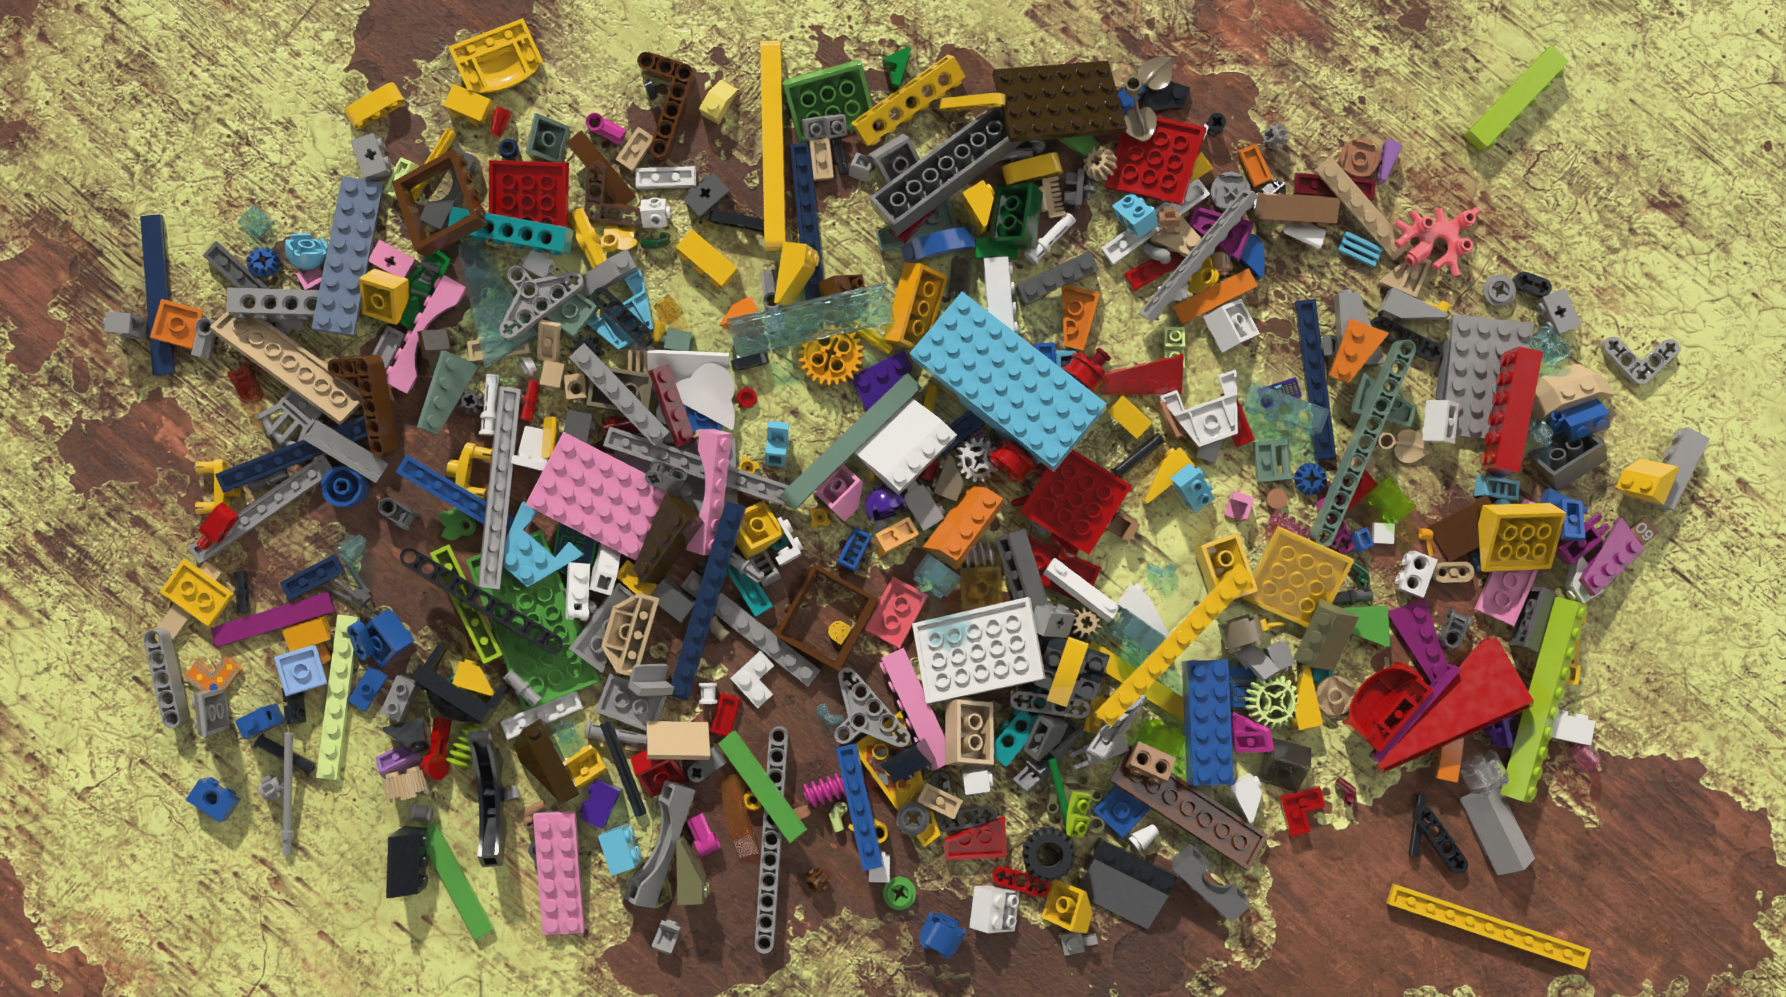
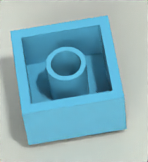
M628 823L605 830L598 836L611 876L633 869L641 862L642 853L640 847L635 845V832L632 826L629 827Z

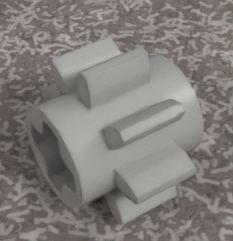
M1276 123L1275 126L1269 125V128L1265 130L1263 143L1268 144V148L1275 150L1278 147L1282 149L1283 145L1287 143L1288 130L1283 129V125Z
M268 775L260 780L262 785L258 786V791L263 799L270 798L273 801L283 796L281 791L284 790V782L279 776Z

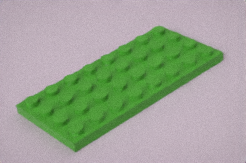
M544 530L530 534L552 554ZM481 554L466 559L477 587ZM502 565L500 589L480 588L562 638V649L557 654H549L488 618L508 671L510 672L513 669L524 682L527 681L529 686L542 697L536 705L531 707L519 694L518 697L524 711L602 681L598 670L569 650V647L580 634L582 628L578 618L573 620L566 619V596L562 592L566 587L559 570L534 585L527 587ZM481 596L483 606H486L488 600L486 597ZM502 607L494 610L496 617L501 618L506 614L505 609ZM521 618L512 620L514 628H521L524 625ZM535 628L529 632L530 637L533 639L541 637L539 629ZM555 639L547 642L548 647L552 650L559 647V643Z

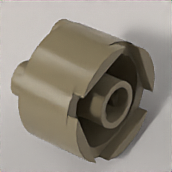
M1253 613L1252 618L1247 614L1227 621L1228 624H1225L1226 626H1223L1222 623L1218 624L1225 649H1229L1230 653L1241 650L1243 645L1249 644L1250 647L1259 645L1263 641L1262 638L1265 637L1257 613Z

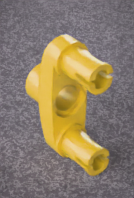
M466 443L459 460L450 459L448 461L446 476L456 478L455 484L485 501L486 496L480 494H487V489L472 487L469 481L474 458L491 462L492 456L490 455H492V449L478 447L473 443Z
M216 459L208 462H196V467H204L195 468L197 474H214V502H196L195 507H203V509H195L196 514H210L222 502L229 507L231 497L240 496L241 486L223 493L215 474L229 469L226 460Z

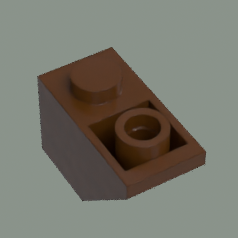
M862 274L832 276L818 283L822 302H835L867 294Z

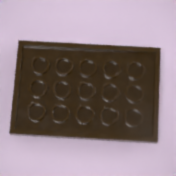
M1109 61L993 70L992 76L996 92L1006 95L1005 106L1001 107L1009 142L1125 133L1127 130Z

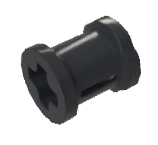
M1213 113L1205 123L1208 126L1207 134L1211 136L1218 135L1226 125L1224 115ZM1217 122L1218 125L1214 127L1212 124Z

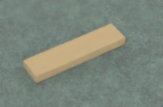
M205 561L200 567L202 571L216 581L224 574L208 561ZM174 603L157 628H166L170 632L171 638L175 640L192 616Z

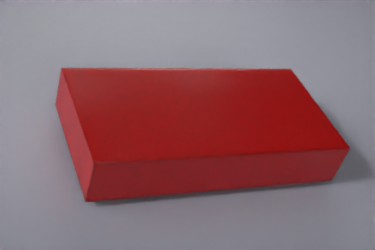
M725 693L720 694L710 733L726 737L732 732L741 700L740 697Z

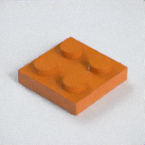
M161 299L150 338L192 349L196 336L195 324L203 317L204 310Z

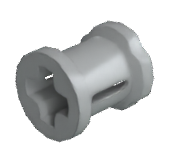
M417 803L411 804L409 821L423 820L427 823L432 822L434 805H429L428 807L417 805Z

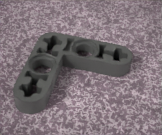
M943 771L934 772L931 776V785L939 789L938 783H934V780L937 779V775H941L942 778H946V781L942 783L943 789L948 788L947 793L951 794L948 775ZM989 805L969 807L958 810L957 820L959 825L955 826V821L949 822V826H945L940 821L946 815L935 810L938 827L944 831L975 827L996 818L995 810ZM985 809H988V812L992 813L989 816V820H985L984 817H978L979 822H975L976 817L973 811L978 810L977 814L980 815L984 814ZM965 812L972 815V820L968 824L960 820L961 815Z

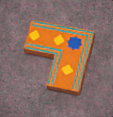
M224 657L213 672L201 662L195 661L183 678L201 692L219 689L227 691L243 669L228 657ZM222 694L210 696L209 698L216 702Z

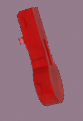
M434 718L430 740L431 746L428 754L421 761V770L427 779L441 780L449 771L450 763L446 760L448 758L446 748L449 741L452 719Z

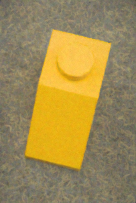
M467 659L464 662L459 661L453 683L465 691L491 698L493 690L481 668L476 666L477 663Z

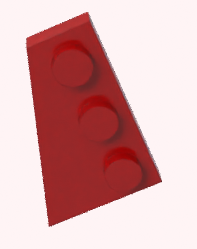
M1005 816L945 837V860L1007 857Z

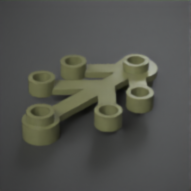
M1059 770L1068 806L1073 791L1088 793L1093 796L1095 791L1100 792V797L1097 799L1092 797V800L1100 801L1103 798V793L1100 789L1095 788L1091 791L1070 790L1064 784L1078 783L1080 786H1086L1089 783V777L1086 774L1063 775ZM1050 772L1044 779L1045 784L1049 787V802L1046 805V809L1049 813L1055 814L1059 811V805L1057 804L1054 782L1050 780L1052 776ZM1081 776L1086 777L1085 783L1079 782ZM1055 804L1056 810L1050 811L1049 806ZM1088 810L1086 816L1091 819L1088 825L1089 830L1093 833L1102 832L1105 826L1104 821L1098 816H1093ZM1062 817L1061 820H1060V825H1061L1064 829H1066V827L1063 825V821H1064V820H1063V817ZM1094 820H1097L1099 822V825L1096 828L1092 827V822Z

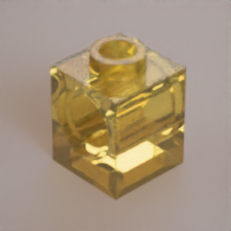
M669 294L665 295L653 306L668 325L684 313Z

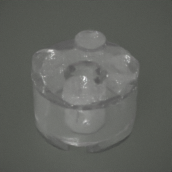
M1487 750L1488 754L1482 755L1481 752L1476 753L1461 763L1463 768H1460L1459 773L1471 793L1485 797L1492 792V789L1506 785L1509 782L1508 772L1494 750Z

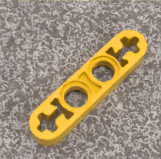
M988 93L941 98L939 110L952 112L1005 106L1006 95L1002 93Z

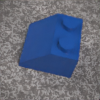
M391 609L374 617L365 626L374 648L372 657L381 669L406 651L415 641L411 633L406 630L399 617Z

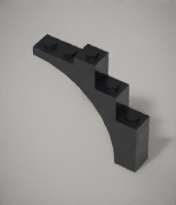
M489 730L468 732L467 740L475 767L479 802V844L477 857L482 868L503 866L507 821L503 813V794L505 789L501 781L503 758L499 748H495Z

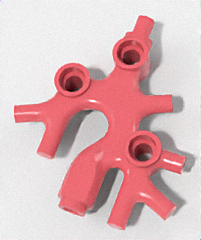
M1475 207L1471 211L1467 210L1455 216L1452 221H1448L1445 219L1443 209L1438 208L1434 210L1436 216L1435 224L1432 217L1423 216L1421 218L1418 212L1413 210L1409 213L1414 222L1412 226L1405 224L1398 218L1394 221L1393 226L1403 232V236L1394 242L1397 248L1402 247L1414 237L1420 239V243L1406 253L1405 262L1409 266H1417L1424 261L1433 249L1434 240L1442 238L1446 241L1448 250L1443 257L1432 264V268L1437 271L1444 265H1448L1452 277H1457L1460 275L1457 263L1458 258L1468 254L1473 248V243L1470 239H1459V232L1472 226L1475 223L1476 216L1481 211L1478 207Z

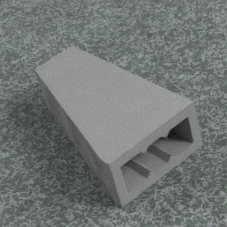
M1350 289L1341 290L1339 294L1334 296L1336 336L1339 348L1350 319L1371 326L1359 292L1352 293ZM1379 346L1362 367L1384 364V358Z

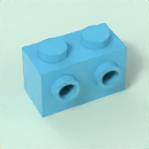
M1129 193L1112 206L1117 220L1139 239L1159 225L1156 218L1158 216L1156 210L1152 206L1148 207L1142 197H1137L1133 193Z
M1187 464L1170 479L1185 505L1193 512L1198 513L1215 499L1211 492L1213 488L1204 480L1205 474L1199 467L1194 468L1191 464Z

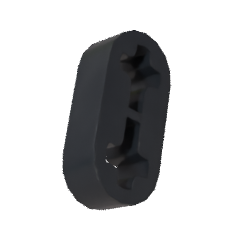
M1519 272L1512 278L1517 291L1534 297H1544L1552 290V284L1549 280L1529 272ZM1524 277V281L1529 284L1521 286V282L1518 279ZM1540 284H1543L1542 287H1543L1545 290L1542 291V292H1539V291H1540V288H1538V287H1536V286H1538V285H1540Z
M767 352L730 361L732 371L746 370L770 363Z

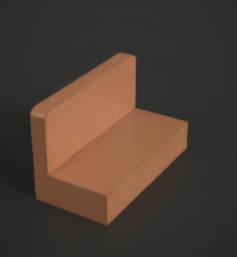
M1164 400L1156 403L1172 439L1175 440L1187 434L1168 410Z

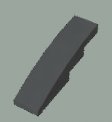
M1069 717L1064 721L1068 724V727L1061 742L1040 761L1030 757L1026 761L1027 766L1013 778L1014 783L1027 795L1051 772L1048 760L1056 758L1058 765L1083 732V729Z

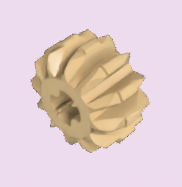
M1100 146L1099 149L1093 147V152H1087L1088 158L1083 159L1085 164L1083 169L1087 176L1098 182L1101 179L1107 180V175H1113L1112 170L1117 168L1115 164L1117 157L1113 154L1112 150L1106 149L1103 146Z
M1081 605V613L1077 609L1073 610L1077 616L1072 624V627H1076L1072 634L1075 635L1080 631L1078 638L1082 639L1085 633L1086 638L1089 640L1091 639L1090 632L1097 636L1098 633L1095 628H1103L1101 625H1097V622L1103 621V618H1096L1097 614L1095 612L1092 613V610L1089 608L1086 612L1085 606ZM1088 617L1090 625H1086V628H1083L1084 624L1081 623V620Z

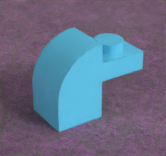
M779 421L768 422L765 465L785 467L790 433L789 423Z

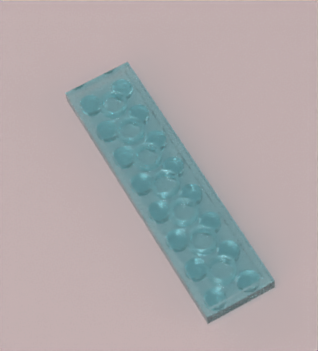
M886 282L727 319L737 358L895 322Z

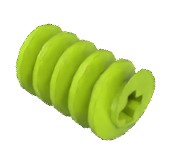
M465 723L467 728H460L464 735L456 736L461 742L453 743L457 751L450 750L454 757L447 758L446 760L456 767L468 770L467 767L473 765V762L470 760L473 757L467 740L468 732L483 729Z

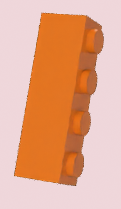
M968 486L925 543L923 549L957 570L1001 511L1003 498L988 488Z

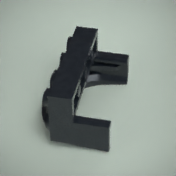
M438 644L425 664H419L410 677L415 680L414 685L422 690H426L430 703L445 717L460 722L488 723L511 688L500 683L488 703L485 704L437 673L438 666L447 651L446 647Z

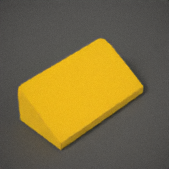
M557 417L544 418L542 458L549 459L558 443L560 420Z

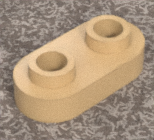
M1441 562L1436 564L1432 577L1439 583L1468 582L1474 576V568L1468 562ZM1461 568L1464 570V575L1462 576L1459 574ZM1440 569H1443L1444 571L1443 576L1439 575Z

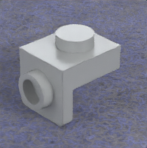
M661 920L651 948L671 956L681 927L672 920Z

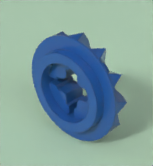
M258 247L256 250L250 251L249 256L246 257L248 270L258 277H269L275 274L280 267L278 254L275 250H271L268 247ZM261 256L267 260L265 268L260 262Z
M1314 463L1303 464L1297 469L1294 476L1297 489L1306 495L1320 493L1326 487L1328 479L1325 470L1320 465ZM1310 473H1312L1313 477L1319 478V480L1313 481L1312 485L1310 481L1303 480V478L1310 476Z

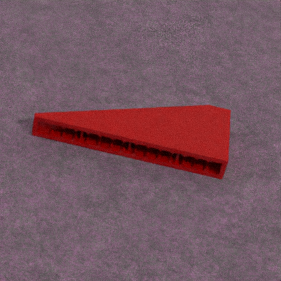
M1497 637L1492 639L1485 638L1479 642V645L1474 648L1460 665L1459 673L1378 765L1379 774H1383L1533 707L1534 700Z

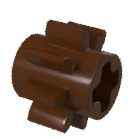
M814 866L804 875L807 878L805 885L812 892L818 891L821 893L830 885L827 881L830 878L829 873L822 867L816 868Z

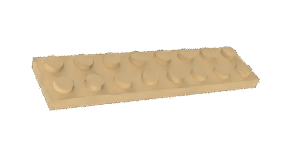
M226 312L210 326L211 332L339 425L362 405L360 389L344 377H333L330 375L328 366L266 320L255 319L254 316H246V319L233 318V315Z

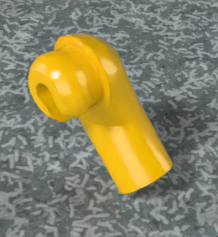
M659 320L655 322L654 341L651 345H657L662 340L665 322Z

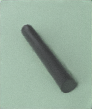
M1443 340V356L1440 359L1435 400H1443L1451 340Z

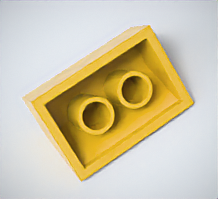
M1238 533L1193 547L1209 593L1238 563L1253 576ZM1253 579L1235 599L1258 591L1255 580Z

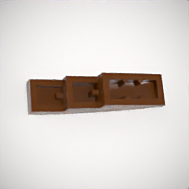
M582 130L566 142L587 169L596 160L606 164L608 169L606 192L615 203L627 205L636 197ZM596 166L593 170L596 171L595 179L598 180V175L602 170H599V166Z

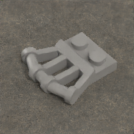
M290 389L276 405L259 413L257 418L259 421H262L267 431L266 435L270 438L273 437L280 447H285L296 443L289 440V438L300 426L303 428L298 441L303 440L315 421H319L324 416V413ZM283 409V414L272 425L269 419L270 415ZM291 416L295 421L282 435L278 431Z

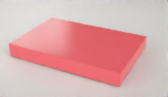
M893 576L864 630L900 649L912 627V623L915 622L929 595Z

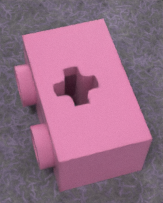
M381 240L378 241L368 259L373 264V269L386 271L406 279L411 276L420 264L416 259ZM391 261L396 262L395 266L390 265Z

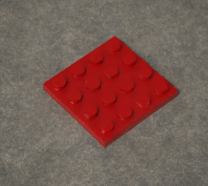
M1156 117V129L1148 141L1142 142L1129 136L1126 132L1121 133L1115 152L1117 168L1112 170L1113 175H1108L1105 188L1183 206L1207 130L1206 127Z
M489 160L490 214L568 228L569 163ZM493 224L489 226V233H492L494 230ZM512 227L507 232L508 237L513 234ZM531 231L526 236L528 241L532 238ZM550 234L546 237V244H549L552 240Z
M1072 450L1054 472L1048 467L1046 468L1019 513L1087 555H1090L1132 485L1077 451Z

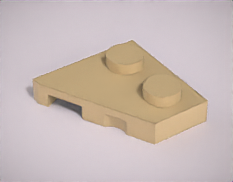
M1180 216V226L1175 227L1174 232H1164V229H1161L1150 237L1151 243L1161 244L1167 247V250L1178 252L1184 257H1187L1201 240V237L1182 216Z
M1425 259L1417 266H1409L1404 260L1379 281V284L1390 289L1395 288L1416 298L1432 261Z

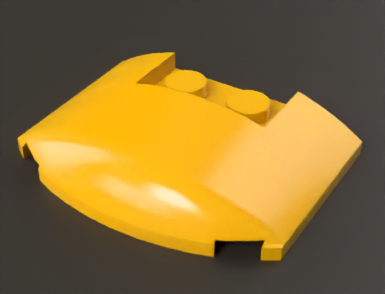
M523 18L448 47L467 90L472 92L490 93L511 88L529 78L539 65L541 66L543 63Z

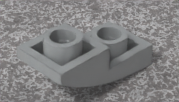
M844 114L802 119L804 138L807 141L847 135Z
M1248 644L1234 653L1246 670L1251 668L1261 683L1279 672L1278 667L1256 646L1250 647Z

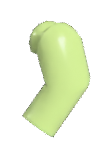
M841 801L834 804L829 813L834 832L844 829L841 818L847 812L848 806Z

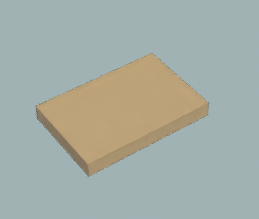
M646 722L647 759L710 760L708 722Z

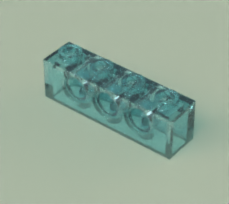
M1254 382L1249 384L1242 402V407L1246 408L1245 412L1252 415H1257V413L1265 415L1264 419L1276 422V420L1284 422L1283 425L1291 429L1298 427L1303 429L1304 434L1310 436L1322 433L1330 411L1329 409ZM1262 398L1269 400V408L1261 406L1260 401ZM1281 405L1288 407V415L1281 414ZM1300 412L1307 414L1308 421L1306 423L1299 419Z

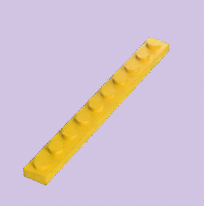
M1238 563L1095 713L1111 727L1254 577Z
M1393 883L1386 902L1389 905L1584 970L1591 952L1588 948Z

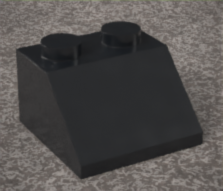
M923 738L889 755L880 765L896 782L901 779L905 782L915 776L913 773L919 770L923 773L931 769V764L936 759L926 739Z

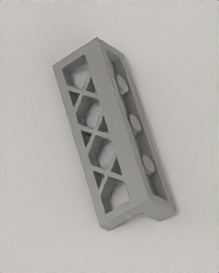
M318 420L315 421L310 431L303 438L375 483L389 464Z

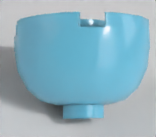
M298 233L290 235V239L285 240L287 260L291 265L302 271L316 269L326 259L328 245L320 237L317 240L313 238L312 234Z

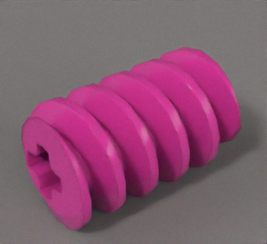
M837 773L834 774V780L827 776L826 783L820 778L818 786L814 781H811V788L803 784L804 795L809 808L810 803L815 808L818 807V800L822 805H825L826 798L833 802L834 795L838 800L841 799V793L846 796L843 779Z

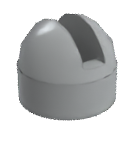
M512 785L511 790L509 787L505 788L503 794L504 801L521 798L520 791L516 786Z

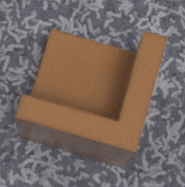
M1119 511L1114 516L1107 530L1124 541L1130 542L1141 524Z

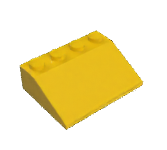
M1551 503L1483 505L1478 522L1481 570L1483 572L1551 569L1566 512Z

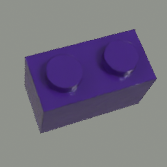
M602 779L597 780L596 783L593 782L588 791V794L591 795L588 801H584L579 812L582 813L580 819L603 829L609 820L622 788Z

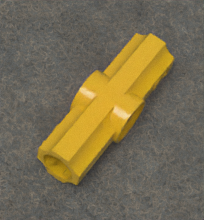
M583 208L571 211L568 214V218L576 232L575 237L582 251H585L591 267L594 269L607 260L600 244L601 240Z

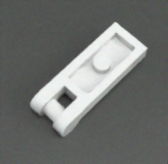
M568 563L566 619L580 618L582 621L588 620L590 564ZM574 605H580V610H575Z

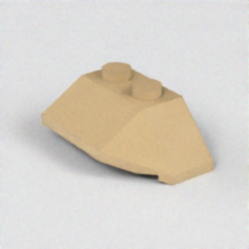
M1577 364L1541 376L1536 387L1532 412L1537 421L1550 418L1551 413L1557 410L1556 415H1558L1559 411L1597 398L1602 401L1614 397L1615 394L1606 378L1581 364Z
M638 593L612 607L601 647L616 673L631 676L633 666L640 665L659 598Z

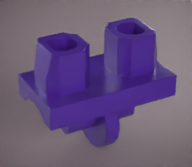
M1514 715L1484 729V734H1491L1495 747L1514 746L1513 742H1515L1517 731L1510 729L1508 723L1514 720Z

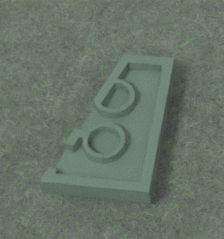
M1365 373L1360 375L1351 409L1352 413L1362 415L1376 382ZM1397 395L1386 421L1411 427L1416 407ZM1377 401L1376 409L1379 411L1382 405L1380 401Z

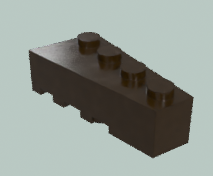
M665 493L633 567L635 573L644 583L659 584L704 523L682 496Z

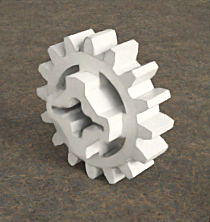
M975 438L970 439V444L967 441L963 442L965 448H958L961 454L955 455V458L959 459L956 466H961L960 474L966 473L965 479L971 477V481L976 482L978 478L980 482H983L984 476L991 478L990 472H997L991 465V458L989 457V461L987 458V454L996 449L995 446L989 447L990 441L983 443V438H979L976 442ZM975 446L980 447L976 452L970 451ZM979 456L978 460L980 463H976L974 457ZM979 468H982V469L985 470V471H983L982 473H979V474H976V473H975V472H977V470H978Z

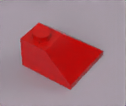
M647 750L630 757L635 776L651 798L661 793L665 780L681 784L688 781V778L675 759H647Z

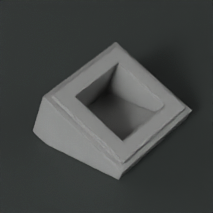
M856 152L850 165L849 176L867 182L874 164L869 156Z

